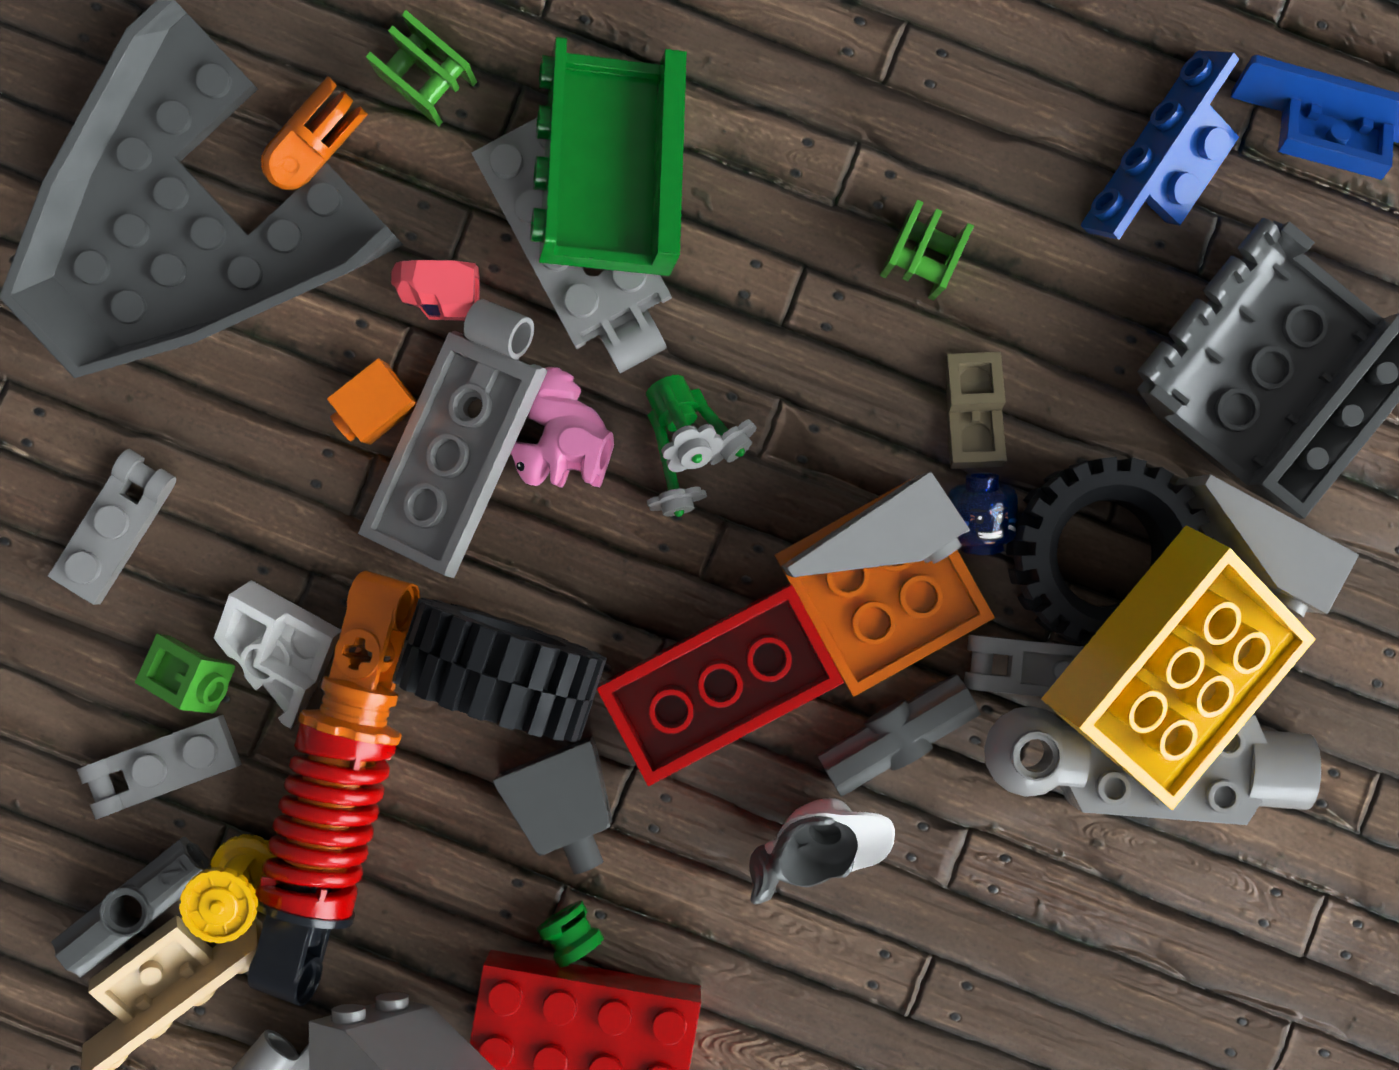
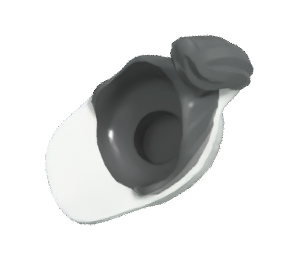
M836 798L819 799L801 806L787 818L777 834L776 840H771L764 845L758 846L751 854L749 871L753 883L751 903L757 905L770 900L775 893L779 881L805 888L812 887L832 878H845L852 871L880 863L891 852L894 844L895 828L892 821L876 813L852 812L843 801Z

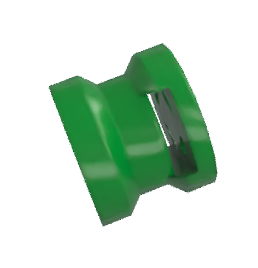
M582 900L561 909L536 929L540 938L549 941L555 950L553 959L559 968L565 967L584 957L604 940L600 929L592 927L587 920L588 909Z

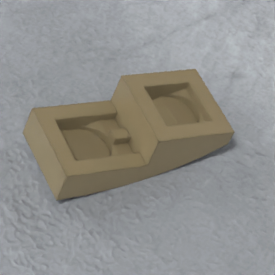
M1001 352L947 354L946 409L950 469L1003 467L1007 461L1002 408L1006 401Z

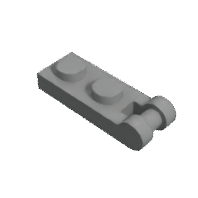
M130 448L125 450L116 460L111 470V476L48 575L49 578L93 605L102 603L176 483L175 476L162 468L155 471L144 464L145 458ZM132 483L144 489L143 496L139 502L126 495Z
M969 634L967 650L972 651L970 671H965L964 685L972 690L1043 697L1085 646ZM994 654L1008 655L1007 675L992 674Z
M220 715L78 768L77 772L82 784L88 782L95 801L90 804L96 820L242 765L225 717ZM122 770L129 790L116 794L109 774Z

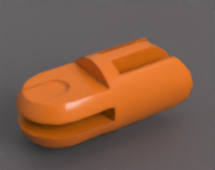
M329 76L325 78L264 149L261 157L263 174L271 184L280 189L295 190L307 184L368 115L361 106L357 107L323 143L321 140L344 116L353 102V99L343 91L333 98L306 128L304 124L333 93L337 86Z

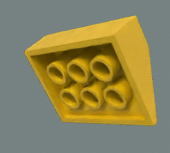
M1186 525L1044 694L1041 700L1145 789L1173 810L1316 639L1230 547Z

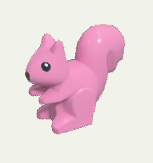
M546 367L545 369L548 370L528 413L529 419L545 427L538 444L515 442L510 454L514 459L517 472L521 479L529 486L540 485L550 472L551 484L563 488L570 470H576L581 472L585 483H590L592 486L600 488L614 448L613 433L606 429L604 422L593 408L578 401L581 388L573 382V375L562 371L558 367Z

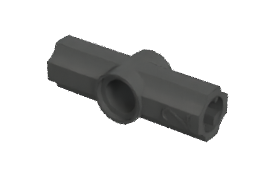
M953 674L927 688L909 701L902 699L881 709L864 722L865 727L817 754V757L842 797L889 768L894 771L918 760L933 748V742L978 717L981 713L968 688L957 674Z
M182 837L123 885L108 893L98 905L52 940L51 943L55 949V957L66 971L75 973L79 978L85 976L178 902L188 882L199 872L211 869L208 857L197 844L192 843L186 837ZM125 895L132 896L139 901L142 906L141 918L132 917L127 913L124 907Z

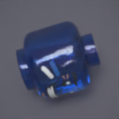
M971 473L966 475V483L959 484L948 492L947 496L969 527L968 531L957 537L962 544L961 551L975 555L997 554L1004 551L1005 544L1015 539L1018 526V497L1014 488L999 483V475L994 473Z

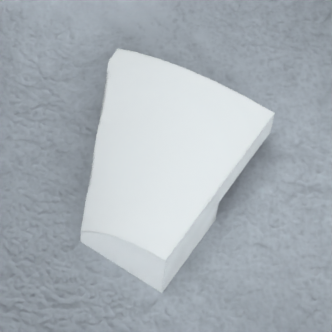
M250 580L229 594L214 640L228 657L235 659L241 665L244 677L255 691L262 685L284 711L278 719L283 725L291 729L298 723L300 712L306 709L334 653L341 629Z

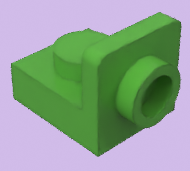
M156 634L135 683L179 710L213 714L227 693L228 684L235 671V665L226 660L208 658L172 636Z

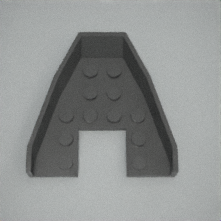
M156 0L123 33L42 181L0 293V300L74 379L196 343L345 275L404 245L328 163H325L307 184L297 189L249 235L204 188L181 161L249 99L258 88L175 0Z

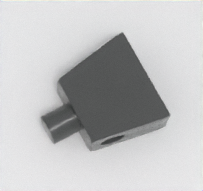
M593 735L508 769L496 776L493 780L496 789L539 856L563 847L574 875L591 870L604 862L593 835L611 827L612 814Z

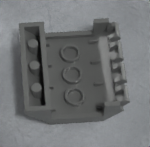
M1261 218L1238 246V250L1243 257L1242 261L1234 256H1230L1203 289L1209 300L1208 303L1195 299L1169 331V335L1174 341L1173 346L1161 341L1137 372L1143 379V383L1137 390L1162 423L1238 485L1294 516L1305 519L1399 403V313L1382 318L1304 254L1315 243L1291 222L1282 224L1277 221L1272 222L1269 219Z

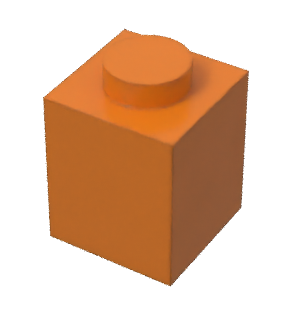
M379 358L327 398L336 410L330 418L339 431L350 442L357 437L360 442L369 445L373 444L411 414L417 404L415 397L389 364Z

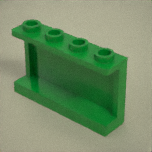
M556 37L551 56L542 55L539 71V89L548 90L547 106L539 105L536 123V139L545 140V157L536 156L533 176V190L543 191L542 208H533L530 229V241L540 242L539 263L670 276L680 256L687 51L665 49L660 65L566 53L567 38Z

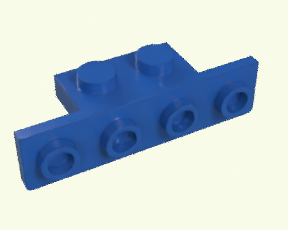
M1199 50L1184 64L1180 71V76L1164 100L1153 110L1150 121L1134 145L1123 155L1120 166L1104 190L1092 202L1090 211L1081 223V227L1087 233L1120 239L1144 202L1166 223L1179 226L1182 224L1239 138L1234 130L1210 105L1239 61L1234 52Z
M1260 55L1251 57L1232 89L1231 98L1282 112L1278 152L1380 180L1384 178L1392 167L1393 142L1399 143V93Z

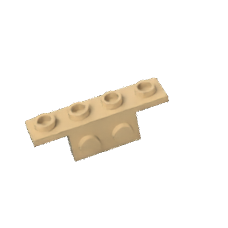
M176 915L89 979L88 993L116 1016L117 1019L83 1043L81 1070H115L126 1060L132 1051L148 1039L158 1038L165 1033L179 1016L193 1006H200L207 1002L217 988L236 974H243L249 971L263 927L262 922L255 917L249 929L239 938L231 942L219 943L212 948L205 941L201 940L200 937L193 935L189 928L185 926L183 920Z

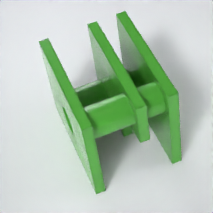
M405 10L402 17L411 32V36L407 38L392 25L388 31L399 50L386 65L371 52L368 53L366 58L382 80L439 127L443 121L434 107L436 102L448 88L452 89L455 93L459 90L460 87L456 81L459 76L471 86H474L477 80L470 64ZM428 48L443 63L441 65L437 64L424 51ZM414 63L430 76L418 92L402 79Z
M917 200L906 216L879 276L886 278L895 265L905 269L902 277L903 280L909 281L916 274L933 282L934 285L928 298L934 301L946 289L974 225L967 223L954 238L935 229L943 212L937 208L925 224L916 220L924 203ZM907 238L916 242L913 250L904 246ZM926 247L945 255L944 263L942 264L924 256L923 253Z

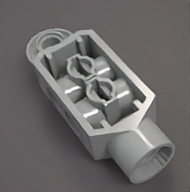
M1030 706L1015 708L999 717L991 727L984 746L986 766L994 781L1005 790L1029 797L1044 795L1060 786L1067 802L1083 813L1248 825L1259 806L1309 810L1317 799L1321 782V756L1314 736L1305 733L1262 730L1256 715H1252L1173 810L1163 804L1065 720L1059 719L1048 710ZM1039 739L1044 749L1042 759L1034 766H1023L1020 761L1021 748L1028 741Z

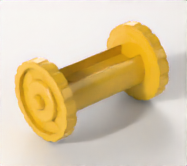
M242 834L228 839L217 849L212 857L211 869L199 872L185 886L186 888L182 891L179 909L183 923L193 935L210 943H226L227 941L236 940L249 929L257 914L258 899L255 895V890L260 882L261 875L266 876L262 872L263 862L266 859L276 857L268 851V840H264L257 835L251 836L250 834Z

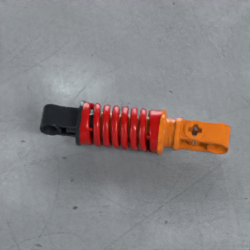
M369 571L360 572L349 589L347 610L339 640L335 647L330 674L323 677L321 689L325 692L322 697L323 703L320 705V709H305L299 714L298 721L300 725L294 746L298 752L309 755L297 754L290 759V769L299 775H289L285 779L284 789L292 795H285L280 798L278 808L285 815L275 818L273 829L279 835L271 837L267 846L268 851L276 857L266 859L263 862L262 872L266 876L261 875L260 882L255 890V895L258 899V907L256 909L266 916L257 950L249 967L248 985L252 989L298 1006L307 1004L319 986L323 971L322 963L331 929L348 928L353 924L355 918L353 910L358 894L356 884L362 879L363 867L361 864L367 860L369 849L366 844L372 840L374 828L371 823L375 822L379 815V807L376 803L381 801L384 796L385 789L381 782L385 781L390 773V766L386 760H391V757L395 754L396 746L399 745L402 737L400 732L387 725V717L390 714L389 709L395 707L398 701L399 694L394 692L396 684L393 683L392 678L418 599L420 598V591L416 584ZM356 647L355 652H349V649ZM368 651L372 652V657L368 656ZM385 656H390V660L384 661Z

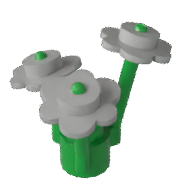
M671 375L652 384L645 394L653 409L647 417L655 432L668 491L659 494V496L648 499L647 506L650 508V511L662 510L663 515L667 517H681L683 514L694 510L693 502L706 498L707 493L706 490H701V487L680 489L676 472L686 469H697L705 466L708 462L711 465H715L723 459L729 463L742 457L752 445L749 437L753 435L757 427L750 419H747L738 427L735 426L728 429L709 407L700 389L690 390L684 376ZM697 411L708 423L700 426L698 429L695 426H691L697 419ZM666 427L669 431L675 432L672 436L673 442L669 443Z

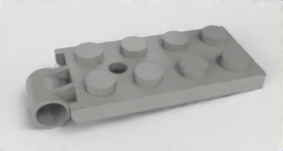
M537 118L471 153L575 348L578 349L586 345L585 342L600 335L619 373H622L667 349L664 339L647 309L660 302L664 303L672 299V296L660 275L603 269L602 273L598 276H589L584 272V267L539 263L540 242L530 241V229L533 208H542L543 191L533 190V176L536 156L545 157V140L536 139Z
M480 299L471 306L466 315L464 334L458 331L448 333L360 527L359 535L444 576L455 578L548 371L539 365H529L519 360L527 351L533 339L534 323L531 318L488 300ZM480 399L482 402L481 412L477 417L470 418L468 415L470 403Z

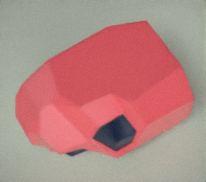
M409 260L396 262L392 269L391 284L396 288L402 303L420 308L429 320L465 321L471 306L480 300L479 267L476 263L453 260Z

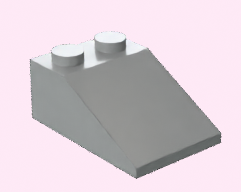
M928 472L915 476L781 567L786 575L800 577L923 560L925 563L932 561L935 564L962 546L957 537L968 531L969 527L933 473Z
M1211 474L1179 478L1175 485L1186 484L1196 495L1188 501L1192 509H1205L1210 523L1200 526L1205 534L1230 547L1293 615L1303 618L1306 612L1328 614L1359 554Z
M392 992L376 996V1003L366 1006L360 1004L339 1005L331 1009L332 1015L309 1021V1070H496L432 1006L409 1001V995L406 993Z

